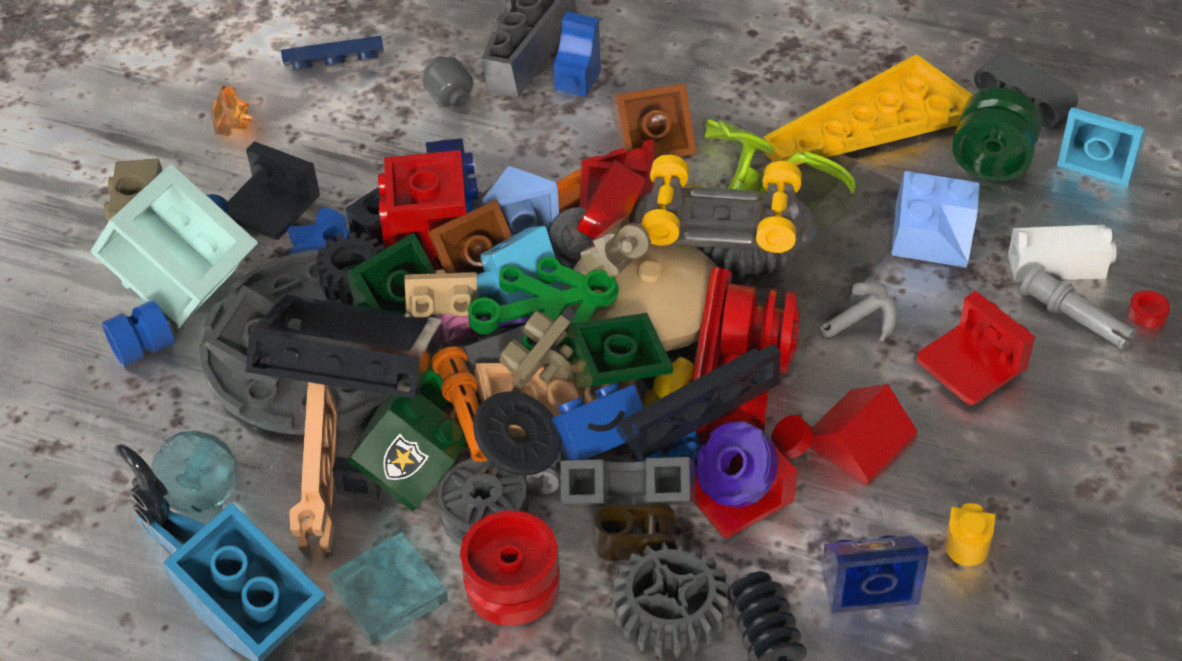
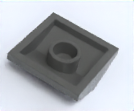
M242 285L204 345L235 375L276 385L279 380L278 377L245 372L249 331L276 303ZM292 318L288 328L300 330L301 320ZM270 356L266 359V361L263 364L270 363Z

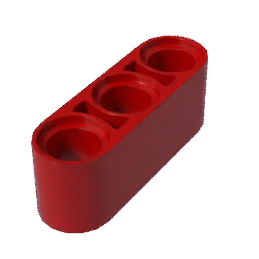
M614 160L601 179L576 229L594 240L617 220L625 217L628 219L646 179Z

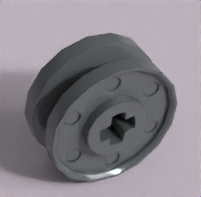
M471 458L462 461L448 470L439 483L437 499L441 510V522L446 535L460 546L463 537L470 527L489 514L505 510L529 513L527 484L524 477L505 472L493 465L489 460L476 462Z

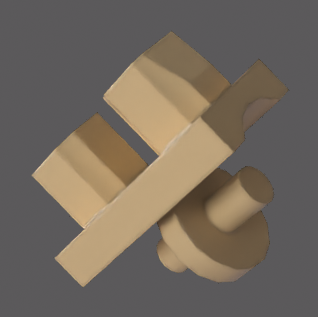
M437 270V274L405 275L406 313L413 314L414 317L445 314L468 316L469 305L477 299V273H445V270Z

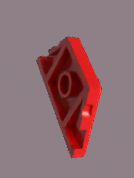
M655 140L643 141L641 148L628 152L624 148L610 151L605 156L597 155L582 160L579 207L587 208L601 179L614 160L646 179L636 202L652 192L654 183L651 180L650 173L652 163L654 162Z

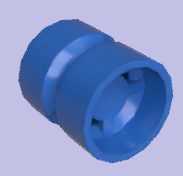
M154 299L132 308L131 316L121 313L101 322L107 341L123 368L144 359L145 351L147 350L157 353L175 344L170 326Z

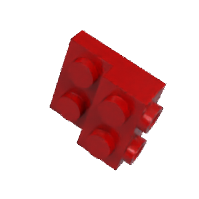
M461 150L384 157L385 173L378 174L380 197L386 196V201H379L381 225L388 224L390 234L428 231V219L467 216Z

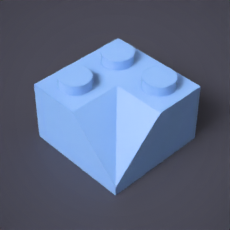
M904 171L896 200L891 255L966 268L978 212L979 183Z

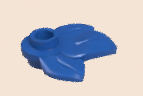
M322 207L317 214L316 225L288 227V235L291 243L294 245L289 255L309 250L319 251L321 247L326 248L325 242L330 239L336 243V236L343 234L344 239L350 238L349 233L351 232L346 227V218L335 210Z

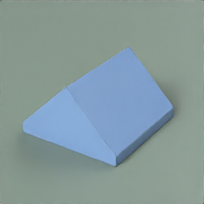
M511 166L507 167L482 198L483 205L497 199L512 236L534 226H546L549 236L551 226L559 216L558 187L556 182Z

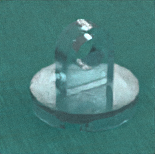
M198 430L180 432L167 438L156 451L151 465L155 476L164 484L168 491L164 496L168 504L176 510L187 513H202V510L221 506L232 494L238 474L236 458L228 445L215 435Z

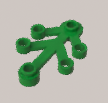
M544 257L539 260L537 264V278L539 280L523 274L516 266H506L499 273L500 288L507 293H515L521 290L534 296V298L501 306L493 299L486 297L478 298L468 307V323L477 333L489 334L498 328L499 323L531 316L536 311L556 321L566 307L580 303L581 305L574 318L569 320L570 324L587 322L591 320L598 308L609 307L617 300L619 286L614 277H609L604 270H594L587 275H583L561 265L553 257ZM551 268L555 271L552 273L544 272L543 269ZM507 277H514L517 280L514 282H509L505 279ZM559 280L573 288L561 291L548 284H553ZM595 290H601V291H603V293H597V292H594V291H595ZM480 318H488V319H490V320H488V321H481V320H479V319H480ZM569 326L565 330L566 334L568 333ZM524 334L522 346L531 351L535 346H531L528 343L533 340ZM568 334L562 341L564 345H567Z

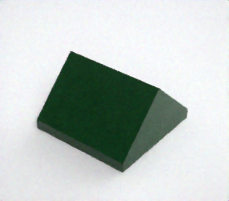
M414 233L347 271L354 305L406 313L405 275L437 274Z

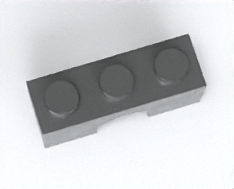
M690 457L646 458V461L608 462L605 460L561 461V504L570 508L604 507L611 504L648 505L658 503L667 506L696 505V464Z

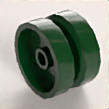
M995 87L981 90L971 96L962 110L959 125L952 141V153L957 163L967 173L987 181L1002 182L1013 180L1025 173L1032 163L1035 144L1041 131L1042 117L1037 106L1027 96L1012 89Z

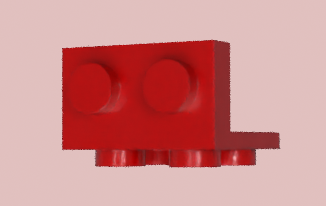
M974 291L964 298L960 324L920 350L917 354V363L966 404L975 405L1028 369L1035 336L1025 326L1018 324L1000 310L995 303Z

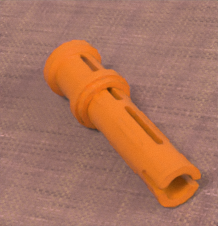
M456 346L444 348L437 352L431 361L434 372L440 375L443 383L441 392L446 400L453 403L460 426L470 448L472 459L476 462L487 461L488 459L477 445L473 430L474 417L480 406L475 395L478 388L477 380L468 371L466 366L468 357L464 349Z

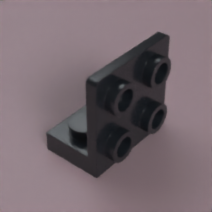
M254 141L246 149L252 177L228 201L229 216L242 227L279 240L288 231L287 228L292 226L320 196L314 163Z

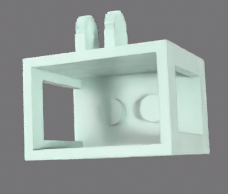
M170 164L110 219L90 252L122 280L121 284L126 289L131 288L141 297L139 300L142 303L154 299L166 320L178 330L237 270L258 242L176 167Z

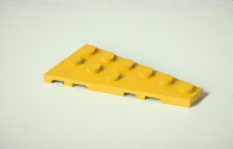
M915 54L762 137L775 148L773 154L760 151L773 162L787 161L796 152L805 153V151L827 158L959 125V119L965 104L973 94ZM796 162L794 164L799 165L803 164L804 162Z

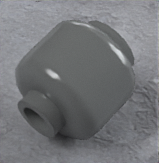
M440 56L433 59L426 66L423 86L436 104L444 108L452 105L460 107L469 100L474 82L472 76L455 57Z

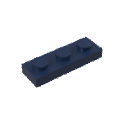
M382 36L282 49L281 56L284 66H291L292 71L312 68V62L324 61L325 66L344 64V58L357 56L358 61L378 59L377 53L384 52Z

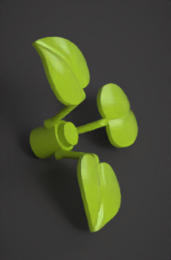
M708 119L705 123V139L729 140L740 143L743 146L737 171L727 189L756 190L766 193L767 191L760 181L763 174L749 166L755 150H762L773 154L775 148L759 135L741 129L735 124L724 120L718 122ZM805 151V153L796 152L787 160V162L793 164L804 162L839 179L848 186L852 194L856 189L855 181L851 174L841 165L828 158Z

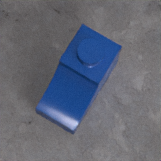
M568 11L564 15L560 46L553 63L555 90L584 97L588 95L601 73L599 18Z

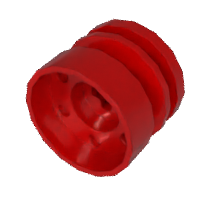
M729 284L724 309L719 360L731 353L744 354L754 348L760 351L774 344L781 351L780 373L788 374V367L797 350L801 316L797 302V291L787 290L785 308L776 307L777 289L771 288L764 306L757 305L755 286Z

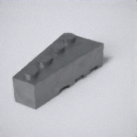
M505 0L506 9L504 14L499 15L497 20L498 28L496 32H492L481 58L489 92L519 98L560 45L562 19L566 12L578 14L575 0Z

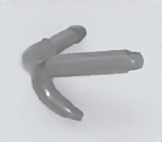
M877 281L856 283L853 286L849 300L857 304L824 323L821 327L823 336L833 337L877 309L882 308L884 318L882 335L879 341L883 342L894 330L897 319L896 304L888 296L887 288L882 283Z

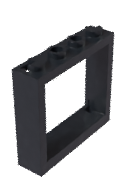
M285 295L249 331L245 372L415 399L432 369L431 361L433 356L439 352L443 319L414 317L413 314ZM292 318L301 320L300 330L288 328ZM270 356V363L263 364L266 361V359ZM399 373L408 374L411 377L410 387L397 385Z

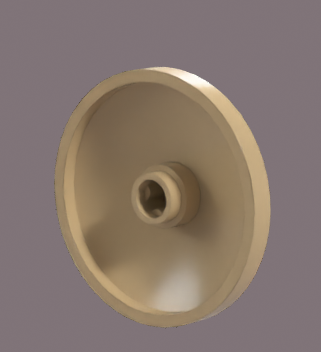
M650 244V248L644 255L635 258L619 274L613 276L619 286L617 300L609 307L598 308L590 321L647 313L665 351L689 346V344L699 340L709 277L712 269L717 266L708 256L692 246H658ZM581 257L574 271L587 275L589 272ZM595 290V291H594V292H597V293H603V291H601V290ZM581 303L572 305L575 314Z

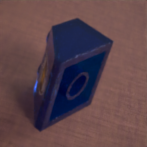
M886 535L878 539L860 541L840 540L835 543L824 544L821 570L831 613L918 605L929 557L927 546L912 535L900 537Z

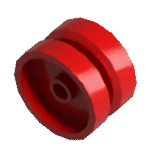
M505 510L485 516L473 524L463 537L460 549V562L463 571L464 588L469 605L481 618L496 625L519 626L533 622L543 616L557 600L561 582L558 565V544L553 530L541 518L525 511Z

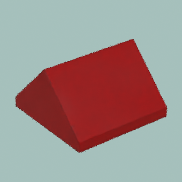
M888 384L851 389L812 427L814 436L809 448L868 486L917 436L918 431Z

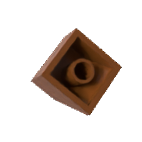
M686 83L616 94L610 98L616 134L621 148H624L626 152L641 148L643 141L655 140L654 160L662 155L681 157L697 154Z

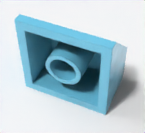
M1071 107L1057 166L1128 187L1140 160L1147 132L1143 127Z

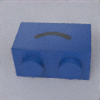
M618 382L594 391L597 400L585 405L580 397L558 406L561 414L551 419L561 436L560 450L565 461L586 460L626 443L617 432V422L644 408L634 384L620 389Z

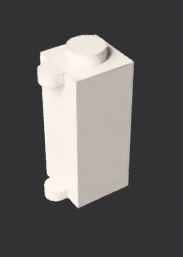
M1105 225L1013 228L1008 258L1014 282H1023L1025 276L1036 264L1044 266V272L1057 280L1104 279L1107 277L1110 263H1114L1116 260V244L1112 240L1111 228H1106Z

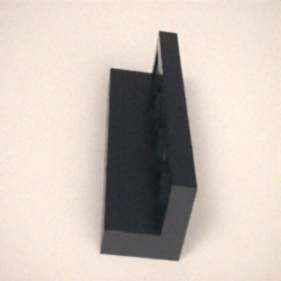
M771 344L760 351L754 348L617 422L618 434L640 460L649 457L779 385L781 351L774 344Z

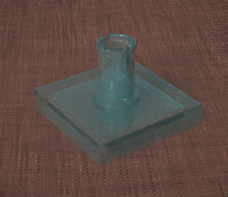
M402 532L327 574L329 585L372 645L448 601L446 589Z

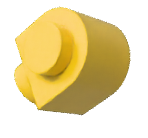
M974 503L964 504L960 508L951 507L945 541V550L948 556L954 562L964 566H975L985 561L991 546L996 514L986 513L982 506Z

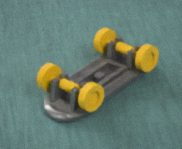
M662 155L652 163L650 173L651 180L654 183L652 192L646 194L634 204L628 217L629 224L635 223L643 226L650 235V244L658 246L686 245L765 250L772 253L794 252L808 247L815 240L818 229L814 214L804 203L797 200L795 194L801 187V171L795 164L787 161L773 162L765 168L763 186L767 193L755 190L703 187L682 188L688 181V164L678 156Z

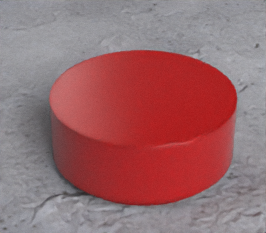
M1150 290L1135 293L1131 297L1128 307L1129 318L1135 324L1145 328L1162 326L1167 321L1170 312V303L1167 298L1158 292Z
M789 415L776 424L771 434V440L786 458H796L810 447L814 432L812 426L802 417Z

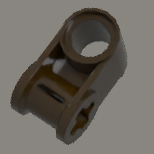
M658 503L648 505L611 504L600 508L595 514L593 546L595 552L605 560L618 561L629 560L632 553L643 557V551L647 545L654 551H660L664 541L669 549L677 550L676 540L672 538L671 526L675 521L674 510L667 505ZM655 516L659 517V522H655ZM654 543H658L657 549L654 548Z

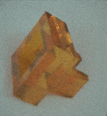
M222 86L211 108L210 113L215 134L228 136L231 129H247L252 119L251 115L246 114L249 104L237 98L235 88Z

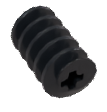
M763 571L749 573L738 578L727 590V599L732 606L733 616L737 620V628L742 635L743 646L748 651V661H802L807 655V649L802 643H799L802 635L797 628H794L796 619L789 612L790 603L784 598L785 589L781 583L772 581L769 573Z

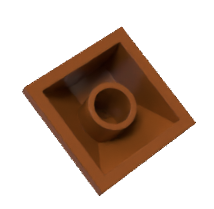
M497 199L467 212V216H458L427 231L445 273L476 272L480 274L485 272L480 259L481 254L512 237Z

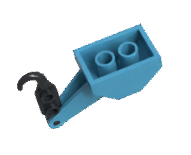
M124 444L115 446L114 453L121 456L127 462L136 476L132 479L133 488L129 491L137 502L133 505V509L137 514L136 520L151 537L172 554L163 562L164 571L197 616L227 646L251 661H263L325 603L326 594L233 503H230L207 524L169 510L170 505L164 498L168 493L166 487L155 476L149 465L130 447ZM171 534H173L175 537L179 538L180 540L184 541L185 544L182 545V544H181L177 539H175Z

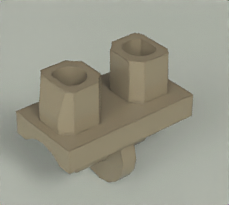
M627 217L614 222L594 239V245L585 248L581 252V257L588 272L606 269L608 276L611 277L619 274L635 258L641 257L648 251L651 243L650 235L643 226L635 223L629 224Z
M539 311L532 315L524 326L523 333L537 343L535 347L529 351L513 339L500 355L499 361L514 374L512 384L523 390L542 365L545 368L539 374V377L546 383H549L555 375L562 379H567L571 375L573 368L567 359L571 356L573 350L569 346L563 345L558 352L554 351L567 335L565 330L570 325L569 320L560 315L554 321Z

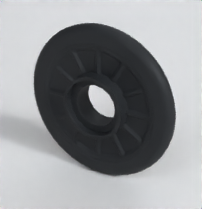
M512 391L494 394L479 406L475 414L473 430L478 447L493 465L505 472L521 476L541 473L555 462L561 448V436L551 419L554 417L544 404L527 394ZM508 426H520L526 432L527 440H515L510 435Z

